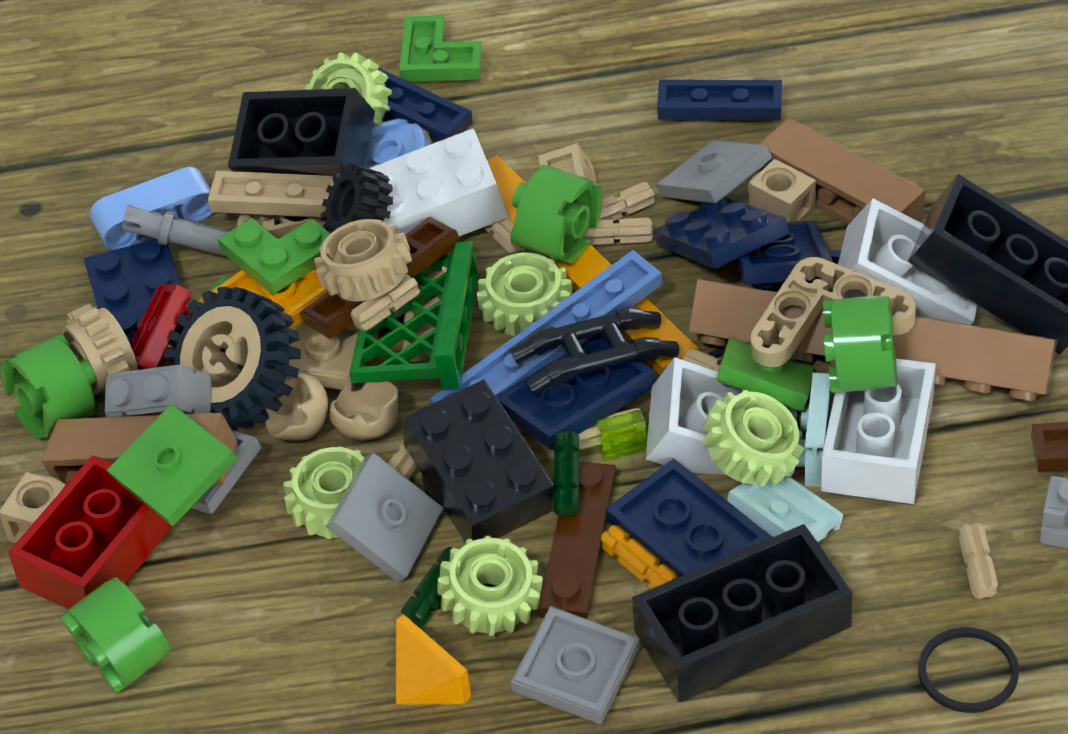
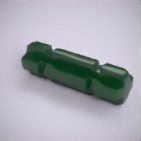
M560 431L555 435L553 511L560 517H572L579 512V435L573 431Z
M447 547L443 550L436 560L439 565L434 564L413 592L416 597L411 596L401 609L402 615L404 614L419 628L423 627L432 614L429 610H436L441 603L442 595L437 594L440 565L442 561H450V550L452 547Z

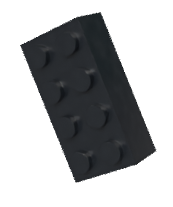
M957 174L933 203L908 262L1027 335L1057 339L1055 352L1060 355L1068 347V241L960 174Z
M802 524L633 596L634 632L677 701L682 702L850 628L852 625L853 592L806 525Z

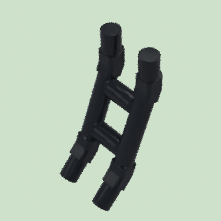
M626 307L614 310V313L557 328L551 326L538 330L528 336L527 340L509 349L517 365L535 355L539 356L548 350L558 348L559 345L563 347L568 357L550 363L544 367L543 371L526 380L535 396L553 385L557 386L566 380L573 379L575 376L634 360L638 362L645 359L677 358L679 345L676 341H665L652 337H642L631 340V343H628L622 331L628 329L639 330L640 328L658 329L661 325V315L657 311H642L640 308ZM603 334L610 348L587 354L579 340Z

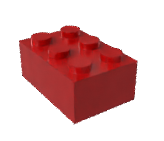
M92 455L9 550L8 554L21 588L66 609H70L113 577H117L126 584L171 530L172 526L111 477L107 469L112 463Z

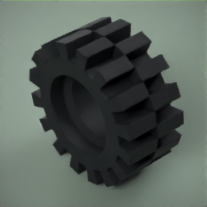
M353 163L348 164V167H341L340 174L335 173L332 177L334 185H328L325 191L329 193L328 199H323L322 206L326 207V211L321 213V220L326 221L322 225L324 229L332 233L337 228L357 220L376 219L383 221L384 218L389 219L391 212L387 211L388 205H393V197L388 195L393 191V187L391 184H388L390 181L388 176Z

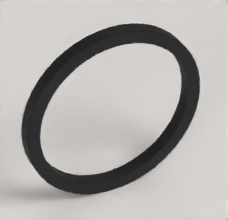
M961 627L944 631L933 637L925 645L919 658L918 672L924 690L934 701L954 711L978 713L1000 706L1012 695L1018 682L1019 667L1013 650L1000 637L982 629ZM962 637L981 639L994 645L1005 655L1011 668V678L1005 689L989 700L976 703L956 701L941 694L931 684L926 672L928 657L936 647L948 640Z

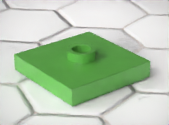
M729 337L716 379L719 382L741 390L769 395L784 406L803 411L809 396L814 367L793 359H789L785 364L778 367L769 368L761 366L752 357L751 344Z
M171 403L107 469V472L114 480L173 527L238 458L230 448Z

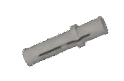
M128 204L123 219L125 222L122 224L123 232L128 231L159 239L158 244L166 246L168 242L225 256L220 251L218 238L230 231L174 217V212L166 211L164 215Z

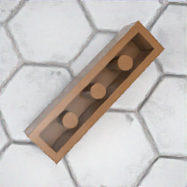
M791 118L785 120L758 144L768 146L772 155L771 161L776 159L815 179V207L848 225L872 198L920 223L923 221L924 189ZM767 163L758 171H762L769 163Z
M222 413L186 414L235 452L237 441ZM160 415L58 419L41 461L51 477L57 478L67 485L92 455L113 464ZM229 468L213 485H224Z

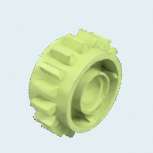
M341 52L338 53L337 59L330 60L326 58L324 65L318 70H313V77L310 83L305 86L307 90L356 88L375 110L372 128L381 124L385 112L390 110L387 104L388 96L392 94V90L384 84L388 76L378 70L379 65L370 59L366 60L365 57L358 53H353L352 57H349Z
M516 253L499 259L492 267L486 269V279L478 280L479 292H477L479 310H482L483 320L485 322L492 321L496 331L501 330L511 336H516L572 295L571 279H567L566 269L564 267L558 268L554 259H548L535 253Z
M743 390L736 396L729 392L722 401L717 400L707 414L708 418L703 423L702 429L707 431L708 434L703 439V443L707 445L710 458L717 467L734 480L744 484H757L759 487H763L766 482L771 480L776 485L785 475L789 476L799 463L798 458L804 451V447L798 444L803 436L802 431H799L792 413L775 398L759 392H748V390Z
M343 447L319 449L308 456L302 457V461L296 468L291 467L289 470L291 480L284 482L283 485L285 491L284 500L287 513L292 514L296 527L304 525L309 535L316 534L326 537V539L338 538L326 525L364 459L360 450L353 451Z
M485 536V538L474 541L472 539L466 540V545L462 548L456 549L453 547L450 550L449 562L442 561L440 565L437 594L442 595V610H451L453 614L452 622L455 625L461 623L469 628V632L473 634L477 631L494 636L495 633L505 630L509 633L514 632V626L519 622L527 624L530 620L531 609L537 610L539 607L543 580L542 576L537 575V560L529 561L526 556L527 549L525 547L518 548L510 543V539L507 538L502 540ZM483 584H493L496 587H486Z

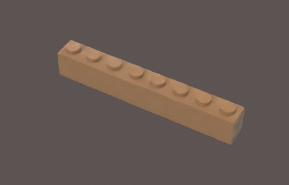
M697 279L688 332L701 334L700 342L711 345L726 346L729 337L751 344L750 336L752 330L778 292ZM790 305L784 307L780 313L787 318H798L805 311L799 306ZM823 308L790 357L791 359L813 362L814 354L825 356L824 333L832 332V328H825ZM916 316L914 326L908 332L902 335H893L896 358L936 363L934 384L946 385L947 377L965 380L963 389L990 393L992 385L1010 388L1009 397L1036 401L1037 393H1048L1057 339ZM776 329L777 336L770 345L763 344V347L769 348L772 344L779 345L780 331ZM830 361V365H836L835 361Z

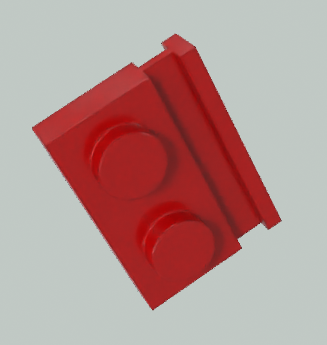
M178 284L158 285L130 343L138 369L161 367L167 359L164 358L165 348L172 349L168 336L171 330H175L176 326H182L176 322L181 313L189 315L190 309L188 305L190 303H188V300L192 294L191 291Z

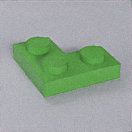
M444 15L405 16L399 68L400 78L406 81L419 82L481 80L482 42H444L446 29Z
M251 218L218 238L220 251L273 296L316 268L314 259L321 257L318 249L331 233L315 220L310 219L285 236L277 239Z

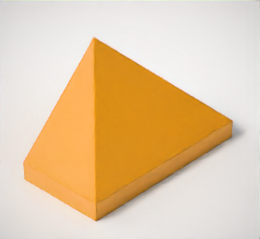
M404 614L397 618L396 704H465L471 700L468 670Z

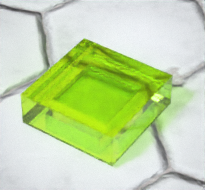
M641 410L597 421L598 446L603 462L646 451V423Z

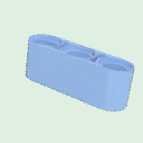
M186 167L101 198L92 206L90 218L104 245L112 251L155 239L122 231V224L125 222L123 219L128 204L164 215L166 211L174 212V217L198 223L214 213L210 212L208 205L211 189L200 170Z

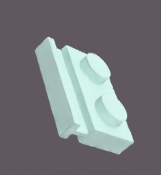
M813 372L810 404H805L803 411L801 410L800 431L806 432V439H800L798 444L804 447V451L798 458L799 463L796 466L805 467V486L821 487L822 452L831 411L829 373Z
M786 475L776 485L771 480L766 482L763 487H759L757 484L742 483L730 490L727 498L729 503L772 537L805 524L816 541L819 542L827 537L829 530H838L843 518V513Z

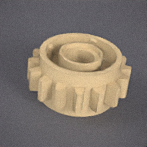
M376 219L357 220L337 228L324 240L322 246L318 249L321 257L314 259L317 268L316 273L322 288L327 287L331 296L337 294L342 299L356 302L372 300L393 290L401 282L404 274L408 272L406 263L412 262L410 248L404 232L399 233L397 226H389L387 223Z
M88 303L67 313L69 320H67V325L61 328V334L67 339L71 351L78 361L85 359L94 370L96 383L91 385L94 395L105 394L108 374L138 370L135 355L124 331L115 317L106 308H92L91 304Z

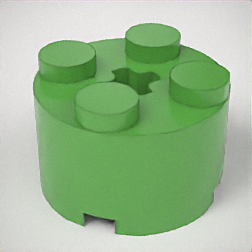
M541 165L527 184L520 183L514 191L512 205L517 208L510 235L511 243L570 264L574 263L583 255L591 242L584 239L589 226L597 228L602 209V191L600 186L594 185L595 182L549 165Z
M877 295L823 301L825 328H832V332L824 333L826 362L835 361L836 364L829 366L831 393L885 389L897 386L896 350L893 341L894 329L889 296L880 297Z
M57 334L1 363L0 375L7 396L15 393L20 406L13 410L21 424L36 439L51 437L58 419L90 418L98 413V406L91 389V385L96 383L94 370L85 359L78 361L71 351L67 339L62 334Z
M113 577L59 616V619L68 632L77 640L74 644L85 660L91 666L96 663L102 669L99 671L101 676L113 692L117 694L163 660L172 650L155 622L151 624L143 612L145 608L120 579Z

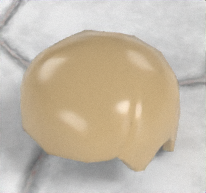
M298 372L297 378L289 377V379L284 380V383L293 387L289 396L282 394L277 398L283 404L277 412L265 408L270 417L265 421L268 433L277 439L288 441L309 439L316 435L325 422L328 410V397L322 382L316 376Z
M390 381L365 382L362 389L358 391H352L347 385L344 386L337 400L330 404L331 423L343 435L354 440H372L384 436L396 424L398 416V388Z

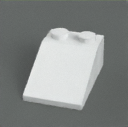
M872 198L847 226L838 265L908 292L915 299L916 316L971 325L975 319L977 304L908 262L924 224ZM853 289L846 291L842 297H866V294L860 290ZM896 308V310L894 311V312H898V311L903 312V310L897 309V308Z
M674 357L652 386L646 460L665 465L674 458L692 473L725 474L710 458L708 447L703 443V439L708 432L702 429V425L708 418L707 414L717 400L722 401L729 392L736 396L743 390L719 382L716 379L717 371ZM785 406L797 422V410ZM795 468L790 473L789 477L795 472Z

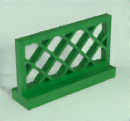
M472 241L455 242L453 254L444 255L441 259L435 261L413 277L418 285L421 284L423 286L419 289L420 293L416 298L396 312H393L391 309V315L369 331L363 332L359 329L349 372L352 383L440 378L442 390L460 389L480 275ZM442 267H447V271L434 280L426 277L432 271H442ZM433 295L440 299V301L427 309L420 305V303ZM409 310L416 314L415 317L404 324L395 320ZM428 323L435 327L434 330L423 337L414 333ZM384 326L392 330L379 340L371 336ZM403 339L411 343V345L397 354L389 349ZM422 352L430 357V363L411 364L408 362ZM378 355L386 359V361L378 366H364Z

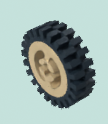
M226 286L217 288L218 294L210 290L202 294L204 303L193 300L188 305L193 314L192 317L182 313L179 315L176 322L182 325L184 329L181 333L173 330L170 331L168 339L177 342L176 350L165 348L164 358L174 361V365H183L193 368V370L210 373V413H222L231 430H238V427L249 429L254 427L253 420L263 423L270 418L265 408L277 412L283 404L275 397L277 393L286 396L290 395L293 387L285 384L284 380L286 375L297 378L299 368L290 366L289 360L301 359V349L289 344L300 339L298 331L288 328L294 321L290 315L282 313L284 308L278 303L240 287H233V289ZM222 347L227 349L225 353L220 351ZM239 364L244 366V368L241 370L238 369L237 366Z

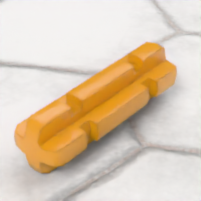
M612 525L607 531L602 533L600 537L602 549L612 557L619 556L617 561L643 583H648L649 581L648 587L650 589L677 578V574L667 565H658L661 560L634 538L628 540L630 535L620 526Z

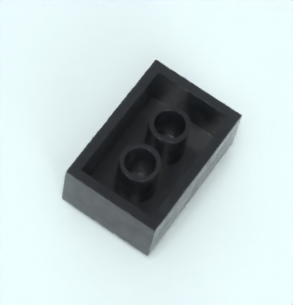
M356 88L243 92L228 167L233 172L334 176L335 173L340 174V168L343 166L348 167L350 163L365 167L375 110Z
M485 379L403 417L404 446L465 543L468 539L474 541L485 538V536L498 539L552 512L554 484Z

